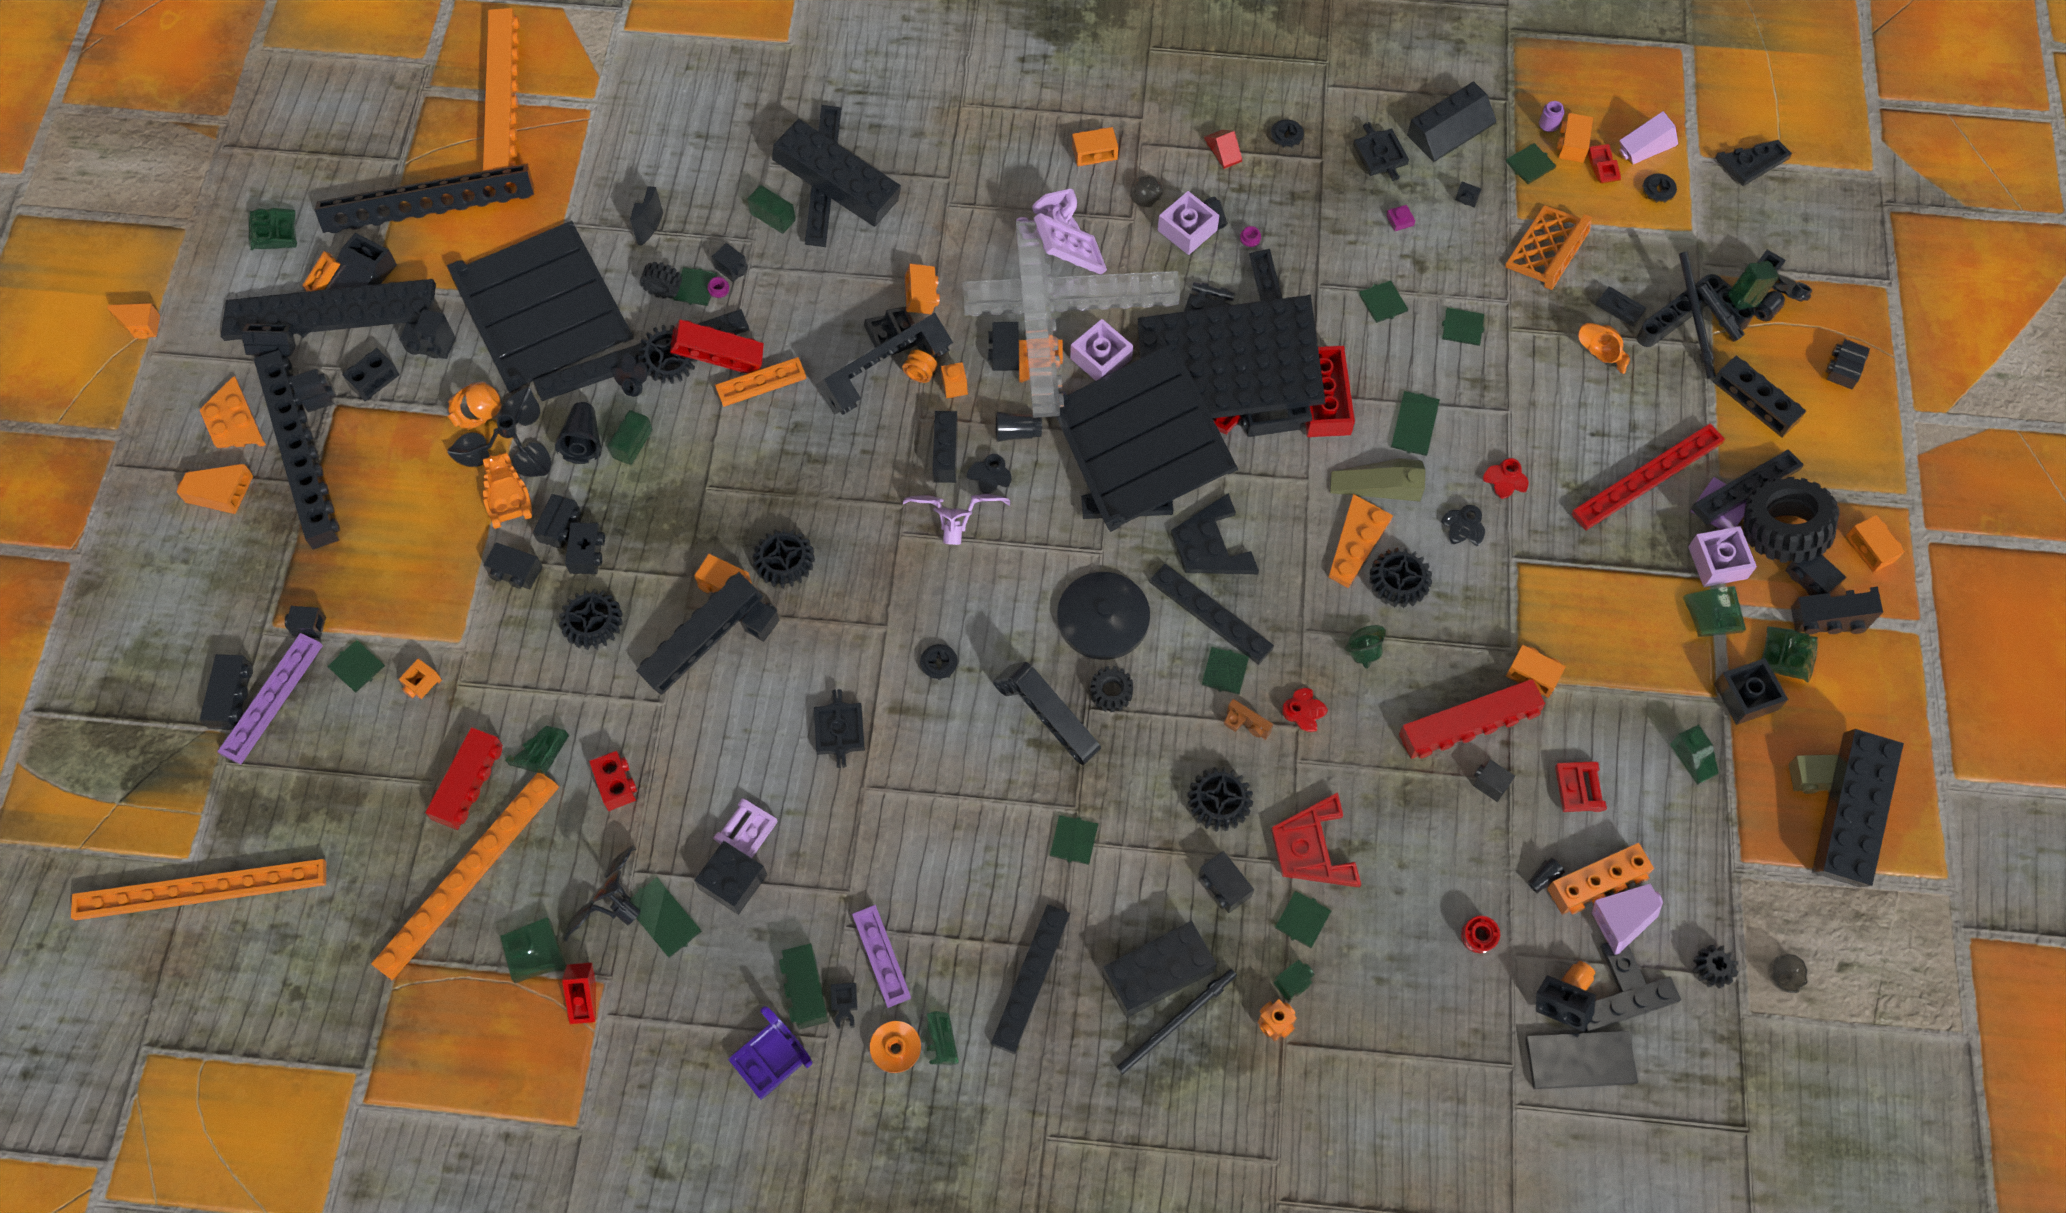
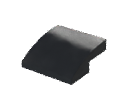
M647 187L644 202L634 203L630 217L637 244L640 246L646 243L654 234L663 216V209L656 187Z
M906 306L886 310L884 316L868 318L864 321V327L875 348L915 325L910 313L906 312ZM913 341L903 348L898 345L899 350L892 355L916 346L915 342Z

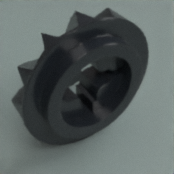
M1284 119L1272 126L1271 139L1275 140V145L1281 144L1283 148L1289 146L1292 149L1294 145H1299L1301 140H1303L1304 130L1296 121ZM1289 130L1290 135L1285 138L1284 135Z
M1651 174L1644 180L1642 185L1643 194H1647L1648 199H1655L1656 203L1658 201L1666 203L1668 200H1672L1677 192L1676 183L1665 174ZM1659 184L1662 190L1661 192L1657 191V186Z
M935 644L928 647L920 658L921 669L930 679L941 680L946 677L950 678L951 674L956 671L958 663L954 650L943 644ZM937 655H940L942 662H946L941 665L940 670H938L936 664H932L937 661Z

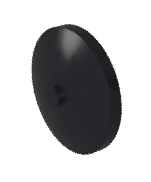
M1095 572L1078 578L1066 588L1058 604L1057 622L1062 637L1076 652L1092 659L1110 660L1127 655L1141 644L1149 628L1150 607L1145 594L1132 580L1116 573Z

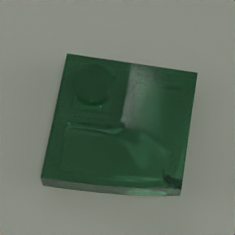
M1735 586L1695 592L1683 597V601L1693 619L1698 637L1743 633L1746 630Z
M548 917L500 936L510 976L515 984L538 975L566 969V963L558 945L551 920Z

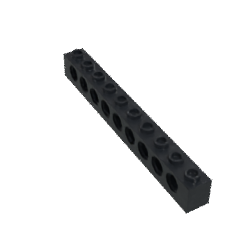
M527 163L317 201L315 212L323 233H338L343 229L351 228L356 230L365 225L372 224L373 226H378L387 221L400 222L409 217L422 218L431 213L443 214L453 209L460 211L475 205L483 207L497 201L505 203L514 198L526 199L534 195V183ZM512 182L516 186L508 187L506 186V183ZM492 186L495 190L488 191L485 187ZM471 190L474 194L467 195L463 191ZM443 194H450L453 197L447 199L443 197ZM427 197L432 201L424 202L422 198ZM406 201L411 205L403 206L400 202ZM386 205L389 209L383 210L379 206ZM365 209L368 213L362 214L358 210ZM337 213H344L347 217H339Z
M280 350L254 358L305 540L313 550L340 541L337 533L341 531L337 519H333L332 516L335 509L331 500L327 499V494H330L326 482H322L321 476H324V472L320 463L316 461L319 455L316 447L311 445L310 440L314 438L310 428L306 427L305 424L308 422V418L304 409L301 410L300 405L302 402L297 397L290 377L294 376L290 373V370L293 369L288 357L284 358Z

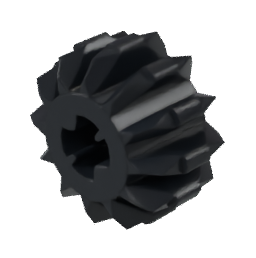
M1713 944L1709 945L1707 949L1702 948L1698 951L1699 956L1693 959V962L1697 964L1693 968V972L1701 974L1698 981L1707 980V987H1712L1715 984L1720 989L1725 984L1730 985L1733 982L1732 977L1738 975V971L1734 967L1738 965L1739 961L1731 960L1733 952L1724 953V946L1716 949Z

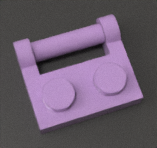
M742 798L738 803V809L722 831L717 832L713 839L720 845L725 841L753 858L778 821L772 815ZM750 813L751 815L734 839H730L729 836L744 815Z

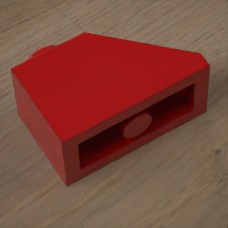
M593 963L567 964L562 983L569 1024L595 1022L596 981Z

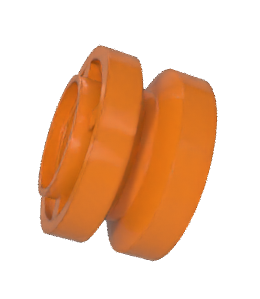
M912 350L902 369L911 379L927 383L938 366L937 362L926 352Z

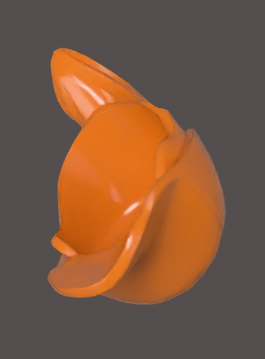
M1583 324L1578 334L1582 345L1600 361L1616 363V369L1620 373L1625 374L1630 357L1623 350L1621 335L1609 325Z

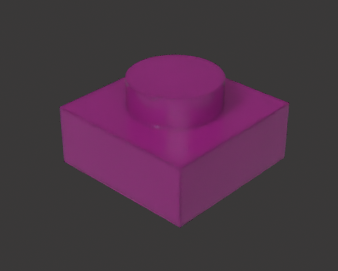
M1407 205L1387 211L1386 216L1394 231L1414 226L1415 219Z

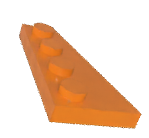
M1353 494L1328 578L1349 588L1391 522L1393 515Z

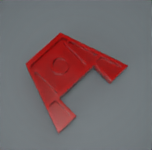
M1338 792L1272 827L1271 833L1282 877L1361 887L1355 862L1331 866L1321 826L1323 821L1343 817Z

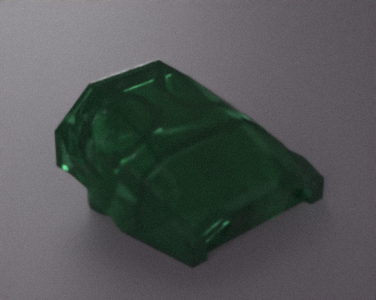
M259 208L255 211H250V250L297 247L296 211L281 208H270L267 210Z
M1768 626L1761 659L1766 658L1773 673L1804 679L1806 682H1809L1812 678L1816 662L1818 637L1799 633L1792 629Z

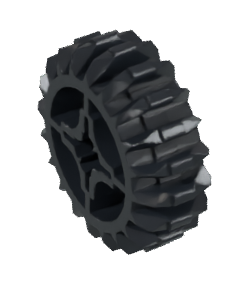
M662 325L661 332L654 327V335L650 332L646 333L649 341L641 339V343L646 347H638V351L644 353L638 356V360L645 361L644 363L648 368L647 376L654 373L653 381H657L660 376L662 384L666 383V378L670 379L671 384H674V377H677L679 382L683 381L681 374L683 373L686 377H689L690 373L687 368L690 370L695 369V366L690 362L698 361L688 357L683 359L681 355L672 353V358L666 359L663 352L671 349L672 340L666 345L655 344L662 339H672L674 325L670 326V331H666V326ZM651 350L660 356L657 367L650 360ZM669 364L681 365L675 370L664 371Z
M785 528L782 533L775 529L774 535L771 536L766 533V540L759 539L760 546H755V553L752 556L753 566L757 571L758 577H763V581L766 584L771 581V585L775 587L780 583L781 588L784 589L785 584L789 583L793 588L794 581L802 583V576L808 578V571L813 570V563L815 562L814 548L810 546V540L808 538L805 539L802 532L797 535L794 529L790 533ZM781 553H783V554H784V557H786V558H785V559H786V564L784 563V560L782 559Z
M1398 547L1394 549V552L1388 549L1385 555L1381 553L1378 555L1377 560L1373 561L1372 568L1369 571L1371 576L1369 584L1373 585L1372 592H1378V599L1385 598V605L1391 601L1394 608L1397 607L1398 603H1401L1403 608L1407 607L1408 603L1413 607L1417 601L1421 602L1424 596L1429 593V587L1432 585V571H1428L1429 563H1423V556L1416 557V551L1410 554L1407 548L1403 552H1400ZM1400 572H1401V577H1402V582H1401V584H1400V578H1399ZM1412 587H1415V588L1410 589V590H1403L1404 588H1412Z
M595 588L589 594L588 590L584 589L583 595L580 596L575 592L576 598L574 600L568 598L567 602L569 605H562L563 613L559 614L561 620L559 626L562 629L563 636L567 638L570 644L574 643L577 648L584 646L586 650H589L591 645H593L598 650L601 643L607 646L606 640L614 641L613 633H620L618 626L623 625L621 618L623 617V612L620 609L619 603L615 601L611 594L607 595L604 590L598 593ZM602 607L608 610L609 614H603V612H599L597 608ZM574 624H579L585 631L580 632L576 630Z
M1225 766L1222 767L1221 772H1218L1217 768L1213 767L1211 774L1205 769L1203 777L1197 775L1195 777L1196 783L1192 782L1190 784L1192 791L1188 792L1187 797L1191 800L1188 801L1187 805L1193 808L1191 815H1199L1197 822L1205 821L1206 829L1210 827V824L1214 825L1215 832L1219 830V826H1222L1225 832L1228 831L1229 824L1234 829L1237 828L1238 822L1243 824L1246 819L1245 816L1250 815L1251 810L1249 807L1253 805V801L1250 799L1253 792L1247 790L1250 786L1249 782L1242 783L1243 775L1236 778L1235 770H1232L1230 774L1226 773ZM1218 784V787L1214 790L1203 791L1210 785ZM1226 785L1232 788L1236 794L1229 792ZM1220 791H1222L1221 797L1223 802H1221V806L1219 808V801L1217 796H1219ZM1202 802H1205V805L1211 806L1214 813L1206 809ZM1233 806L1238 807L1232 813L1222 815L1223 810L1227 808L1233 809Z

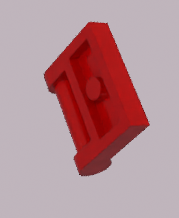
M1598 762L1556 764L1555 771L1563 812H1602L1607 810L1606 801H1603L1598 776V771H1600ZM1583 772L1588 773L1593 801H1588Z

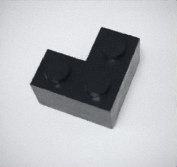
M423 310L418 322L406 323L399 340L405 351L410 354H423L434 359H447L456 337L444 313Z

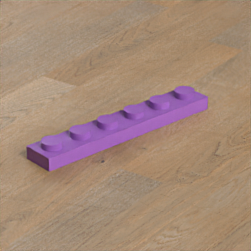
M301 633L298 635L218 750L220 755L240 765L243 763L323 647L320 642Z

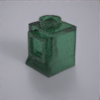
M1297 960L1279 974L1273 984L1290 1003L1294 995L1296 997L1311 986V979L1315 974L1308 964H1303L1300 960Z

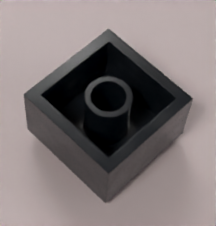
M1766 658L1723 672L1714 683L1736 725L1778 711L1789 700Z
M723 841L694 882L700 891L739 915L766 878L767 872L762 864Z

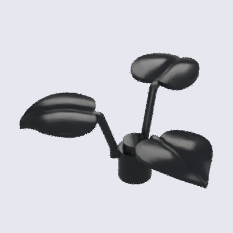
M527 387L520 390L504 403L502 415L497 419L498 428L494 429V434L488 444L481 434L467 433L458 438L447 450L448 455L461 465L467 467L481 466L484 464L483 459L490 457L487 449L492 447L497 435L500 434L503 438H514L520 450L513 457V466L519 474L526 477L546 476L549 474L551 458L547 449L536 442L529 443L524 449L516 434V425L518 423L528 426L536 422L540 416V407L531 389Z
M634 845L627 848L611 862L604 874L606 880L602 886L594 892L589 902L572 917L564 937L566 942L569 935L578 929L590 913L594 911L605 913L613 919L617 916L627 926L640 914L641 910L630 901L631 898L619 884L620 869L626 863L631 852L636 850ZM620 892L621 896L617 898L613 895ZM607 896L613 901L610 906L612 911L598 905H593L594 902Z

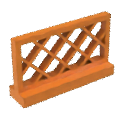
M1544 205L1506 262L1505 268L1545 282L1544 287L1553 290L1589 234L1592 217L1584 214L1582 218ZM1545 214L1554 216L1555 220L1545 222L1543 217ZM1570 222L1575 224V226L1565 229L1562 223ZM1559 226V231L1550 233L1548 227ZM1544 229L1546 234L1535 236L1534 231ZM1564 237V242L1555 244L1553 238ZM1549 240L1551 245L1540 247L1539 241ZM1534 243L1536 249L1525 250V245ZM1554 250V257L1545 258L1544 252ZM1539 254L1541 260L1530 261L1529 256ZM1525 258L1526 264L1523 265L1514 263L1515 260ZM1544 265L1546 269L1542 274L1535 271L1534 267Z

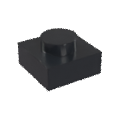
M1462 181L1455 201L1475 208L1482 189Z

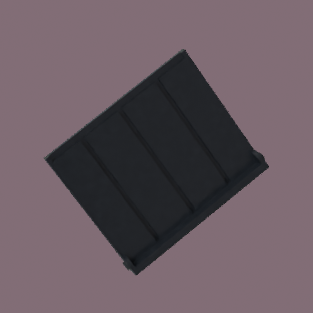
M572 220L470 264L459 260L447 265L509 393L520 389L519 387L534 381V379L546 376L623 341L625 343L634 339Z
M1175 343L1159 349L1068 395L1066 392L1060 391L1047 397L1110 532L1221 476L1229 475L1239 470Z

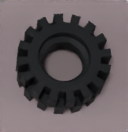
M653 262V264L648 263L644 267L640 285L645 291L649 290V294L652 295L654 293L655 297L659 298V296H662L664 299L666 297L671 299L678 294L682 276L680 272H677L676 268L671 269V265L667 264L665 266L662 262L660 264L657 262Z
M1109 666L1105 667V671L1102 669L1098 670V674H1094L1093 681L1091 680L1090 688L1091 699L1093 702H1096V706L1098 708L1102 706L1103 711H1107V708H1109L1110 712H1115L1116 708L1118 711H1121L1123 706H1128L1133 694V680H1130V674H1125V670L1122 668L1118 671L1117 666H1113V670H1110ZM1108 682H1115L1120 686L1121 692L1116 696H1108L1103 692L1102 688Z

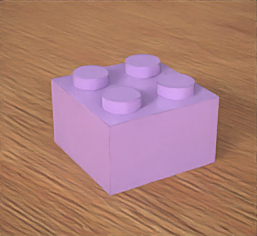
M1187 191L1159 215L1158 231L1186 254L1190 255L1217 231L1219 215Z
M1101 319L1071 344L1070 359L1097 381L1132 360L1133 345Z
M1741 526L1697 534L1688 546L1703 587L1748 579L1757 567Z

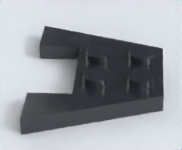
M1229 493L1171 530V536L1185 573L1258 575L1259 569L1251 551L1229 557L1216 521L1233 517L1236 514Z

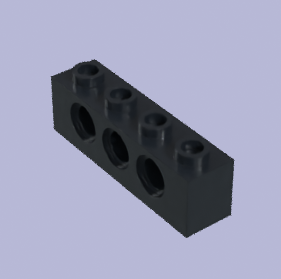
M1737 355L1719 370L1713 380L1714 384L1782 438L1799 423L1806 413V410L1799 403L1793 401L1781 389L1769 382L1765 376L1759 374Z

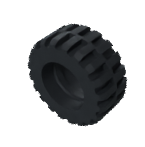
M1775 478L1773 482L1767 481L1761 484L1760 487L1755 488L1751 495L1748 496L1744 513L1743 533L1748 544L1752 548L1755 547V551L1760 555L1765 554L1768 559H1778L1782 563H1787V561L1801 563L1805 559L1809 561L1814 559L1816 555L1819 557L1826 552V549L1832 546L1836 536L1839 507L1835 497L1831 496V493L1826 488L1822 489L1821 485L1817 482L1811 483L1805 478ZM1785 515L1796 516L1807 522L1787 524L1776 520L1775 517Z

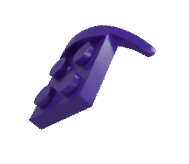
M767 1006L762 1007L760 1011L770 1024L728 1059L760 1100L765 1098L803 1064L807 1069L813 1064L811 1057L804 1047Z

